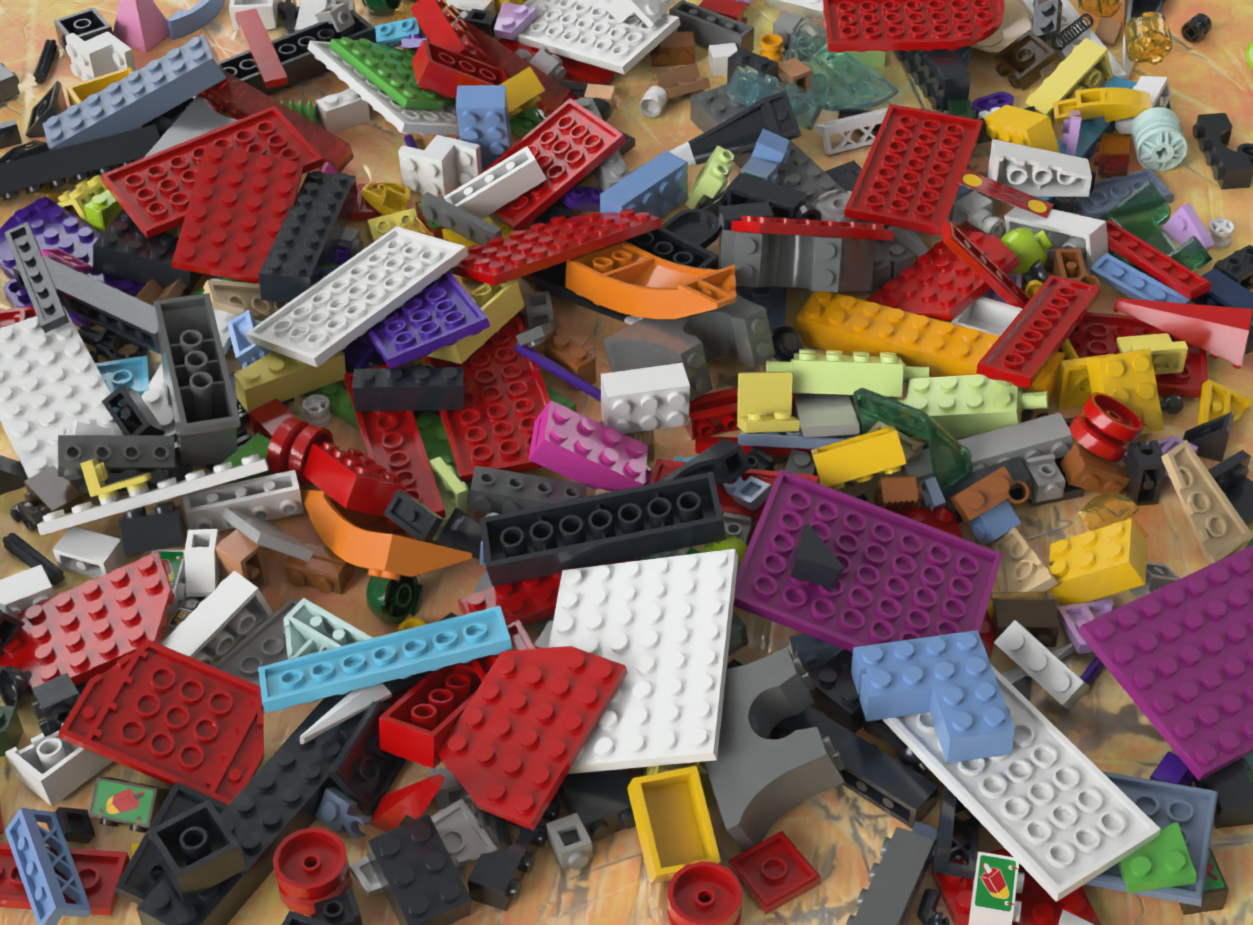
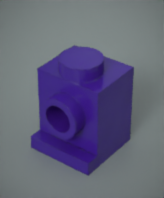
M1170 751L1166 753L1150 776V780L1190 787L1193 786L1195 776L1179 756Z

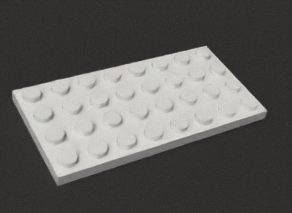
M527 0L522 5L536 8L538 16L514 41L538 49L544 45L551 53L626 74L681 24L679 17L663 13L655 24L649 28L634 12L620 24L597 0Z
M309 42L308 50L315 55V58L322 61L327 69L338 75L340 80L346 82L351 90L356 91L362 100L372 105L375 111L380 112L386 121L397 127V131L406 135L419 133L426 136L430 133L441 136L451 134L460 137L456 107L453 105L449 106L446 104L442 110L404 109L329 47L330 42Z
M396 226L245 333L247 339L252 344L315 367L323 365L330 357L345 349L357 337L364 335L376 323L383 321L388 314L402 307L407 300L422 292L433 281L438 280L442 274L457 266L461 260L468 256L466 246Z
M66 309L65 312L69 323L47 333L42 329L37 316L0 328V422L28 479L53 465L58 469V435H66L69 425L74 426L75 421L110 428V435H124L101 402L111 393Z
M992 665L991 667L1015 728L1010 755L947 764L930 713L883 719L890 729L1003 847L1016 858L1056 902L1119 863L1160 834L1161 829Z

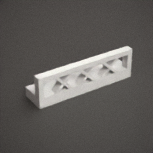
M888 107L816 124L815 131L816 134L823 137L825 154H835L873 144L875 136L871 134V131L876 124H882ZM855 129H860L864 132L858 142H854L849 138ZM830 135H840L843 138L837 147L831 148Z

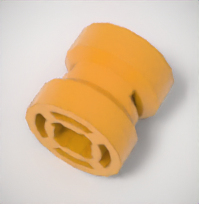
M776 34L762 36L760 56L780 63L782 60V51L780 50L782 48L781 36Z

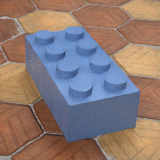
M506 85L457 86L456 113L460 140L480 145L482 169H486L512 147Z
M664 151L601 193L600 213H619L622 210L634 209L635 213L648 212L651 216L662 219L687 201L688 162L668 151Z

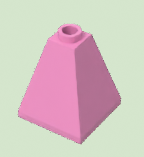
M153 0L119 1L113 36L128 47L147 53L170 35L167 20Z

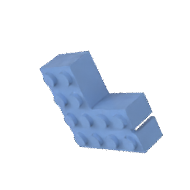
M978 630L853 647L851 674L857 693L860 694L859 699L866 721L930 713L947 764L1011 754L1015 728Z

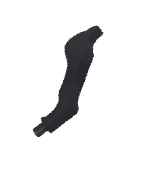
M285 0V4L281 1L278 3V11L286 17V28L289 30L288 34L295 32L296 5L291 0Z

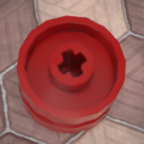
M1100 392L1091 393L1083 405L1084 412L1077 413L1069 426L1073 437L1087 450L1099 457L1115 462L1122 460L1128 451L1129 442L1135 441L1144 428L1141 418L1131 408L1116 398Z
M290 417L284 420L277 427L269 444L267 453L269 471L272 474L295 470L298 484L309 487L313 486L314 484L302 475L311 445L314 443L323 446L324 442L334 444L332 433L329 429L317 425H309L308 422Z
M311 827L301 829L285 837L276 848L273 857L274 872L278 882L280 897L288 909L302 915H311L315 913L314 903L346 894V889L351 888L352 878L345 844L337 834L324 828Z
M700 861L684 866L674 874L668 885L667 923L668 925H741L742 887L738 877L729 868L715 862Z

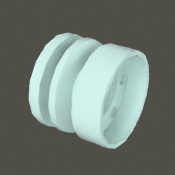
M1154 107L1136 116L1131 124L1130 134L1139 164L1145 169L1150 168L1152 171H1166L1181 163L1186 156L1187 144L1178 115L1170 109Z

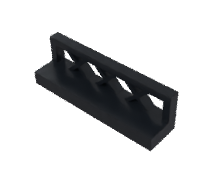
M943 784L933 873L974 879L979 820ZM964 811L971 818L962 822L955 814ZM962 833L969 840L960 844L953 836ZM959 855L968 863V866L949 863V860Z

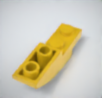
M1128 88L1075 91L1076 98L1053 102L1056 125H1061L1064 119H1069L1070 110L1080 111L1081 120L1104 116L1106 123L1136 117L1143 111L1152 108L1150 93Z

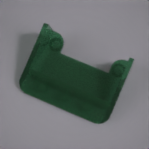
M1150 180L1099 218V220L1114 222L1192 271L1202 268L1212 260V257L1196 236H1192L1177 248L1159 226L1165 224L1170 219L1171 207ZM1108 248L1111 256L1146 275L1148 274Z
M859 388L854 391L853 400L859 422L860 435L866 434L878 421H881L888 426H893L897 431L909 438L915 435L928 440L933 475L936 477L941 490L973 472L970 450L924 411L865 388Z

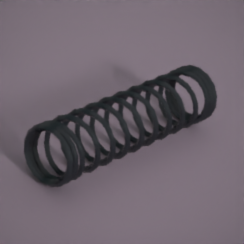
M1085 13L1060 32V36L1052 39L1053 48L1058 51L1063 50L1068 44L1088 30L1094 23L1092 16ZM1082 17L1088 18L1090 20V25L1088 24L1087 20H1085ZM1056 38L1058 39L1059 44L1063 47H1059L1057 45Z

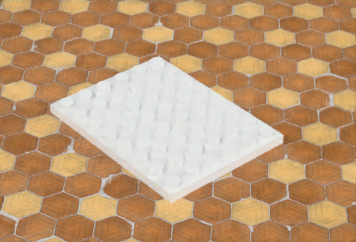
M735 549L562 570L549 648L572 646L623 664L628 672L568 774L717 760L738 555Z

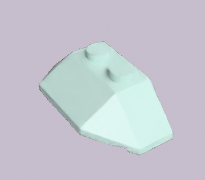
M305 598L284 617L288 660L372 638Z

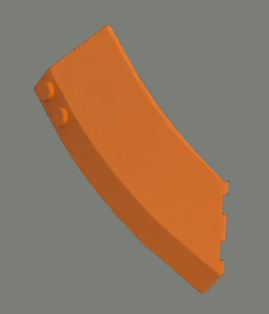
M301 489L303 503L315 531L323 542L344 561L369 569L368 575L399 581L400 575L413 577L472 558V553L419 541L404 529L390 531L385 517L347 509L324 491Z

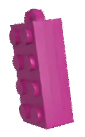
M550 400L535 420L529 460L576 482L587 484L588 487L596 491L597 488L618 491L647 485L652 473L646 465L648 445Z

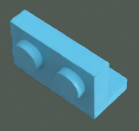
M415 17L375 26L377 44L393 48L401 46V39H409L411 34H420L422 37H425V33Z

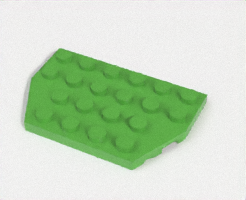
M347 37L331 39L329 47L404 109L442 110L446 104L452 106L456 103V99L452 97L445 98L439 92L431 89L429 91L424 90L417 85L412 66V60L416 54L415 51H405L373 43L364 38L359 40H352Z

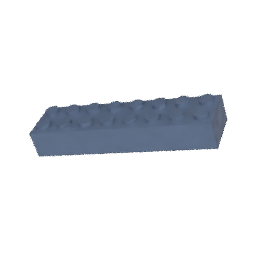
M202 34L199 37L190 39L188 43L181 47L170 50L165 56L152 60L147 66L138 71L129 73L122 80L111 83L104 90L91 94L86 100L77 105L70 106L61 114L50 117L43 123L49 150L52 151L134 130L226 79L218 54L206 36Z

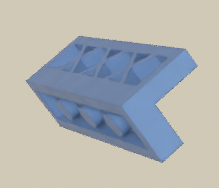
M1105 253L1090 268V275L1096 276L1103 283L1132 299L1190 304V300L1177 291L1108 253Z
M20 808L6 828L5 833L37 925H57L62 916L87 918L92 910L56 813ZM37 822L47 823L50 832L38 825ZM45 843L57 851L58 857L46 849ZM54 868L66 876L67 882L55 873ZM63 893L73 899L76 904L66 903Z

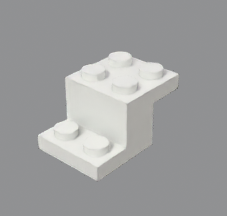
M597 0L620 24L634 12L649 28L655 24L674 2V0Z
M105 32L87 41H83L74 33L65 36L67 41L66 51L72 62L70 65L71 71L83 81L128 67L136 71L132 49L109 32Z
M436 135L425 150L404 145L398 150L402 186L410 188L411 192L423 195L429 192L444 199V196L451 193L457 184L464 185L482 172L479 144Z

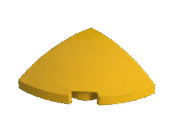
M374 182L368 183L363 187L361 195L383 215L406 210L410 197V188L389 182L378 184L377 188H373Z

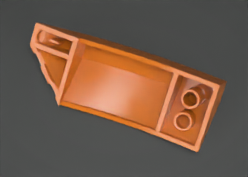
M621 241L566 261V288L579 296L593 301L596 305L636 317L678 319L715 310L736 302L735 264L722 269L685 266L659 258L626 241Z

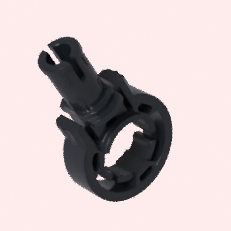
M81 326L78 329L84 344L96 347V353L106 357L107 362L128 359L125 354H120L117 351L123 348L124 345L129 344L138 346L134 353L129 354V358L147 356L149 359L150 349L106 329L99 332L85 326Z

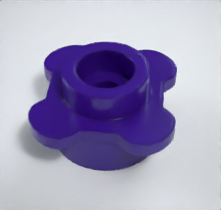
M338 245L331 262L338 265L347 262L352 258L350 249L346 246Z

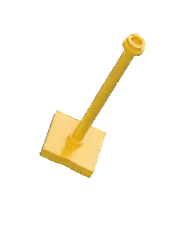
M1038 280L1030 281L1026 285V294L1032 298L1043 283ZM1067 338L1061 346L1067 360L1061 361L1055 399L1058 410L1084 405L1092 393L1086 359L1107 356L1079 358Z

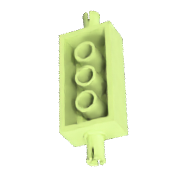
M800 349L799 353H794V359H791V362L767 361L766 372H791L793 374L792 393L902 397V385H904V382L909 383V379L929 378V367L905 366L901 357H896V353L881 352L879 357L869 356V352L854 351L853 355H842V351L827 350L826 354H815V350Z
M981 374L909 379L908 395L905 400L881 401V415L885 416V418L905 416L909 438L913 440L933 439L943 432L948 433L951 438H966L1021 423L1024 409H1048V392L1022 393V387H1017L1010 382L999 379L992 380Z

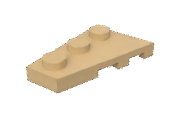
M1015 527L991 542L992 550L1003 554L997 572L1002 600H1030L1059 584L1023 534Z

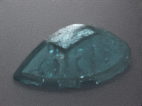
M806 16L791 34V43L789 49L786 50L785 61L795 57L812 70L810 104L824 110L839 112V108L865 110L886 102L899 92L895 86L868 64L864 66L847 51L842 53L828 52L826 30L810 17Z

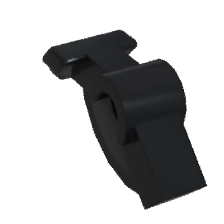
M26 500L10 508V516L16 522L22 520L29 531L37 528L38 523L44 521L42 511L40 509L36 510Z

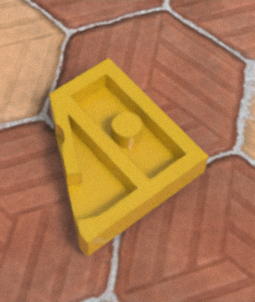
M1208 379L1202 384L1197 426L1230 412L1234 415V424L1243 415V412L1252 405L1253 399Z

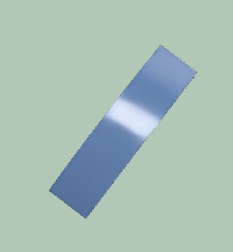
M201 0L187 12L183 10L177 11L167 19L170 39L175 40L187 36L207 25L221 11L225 0Z

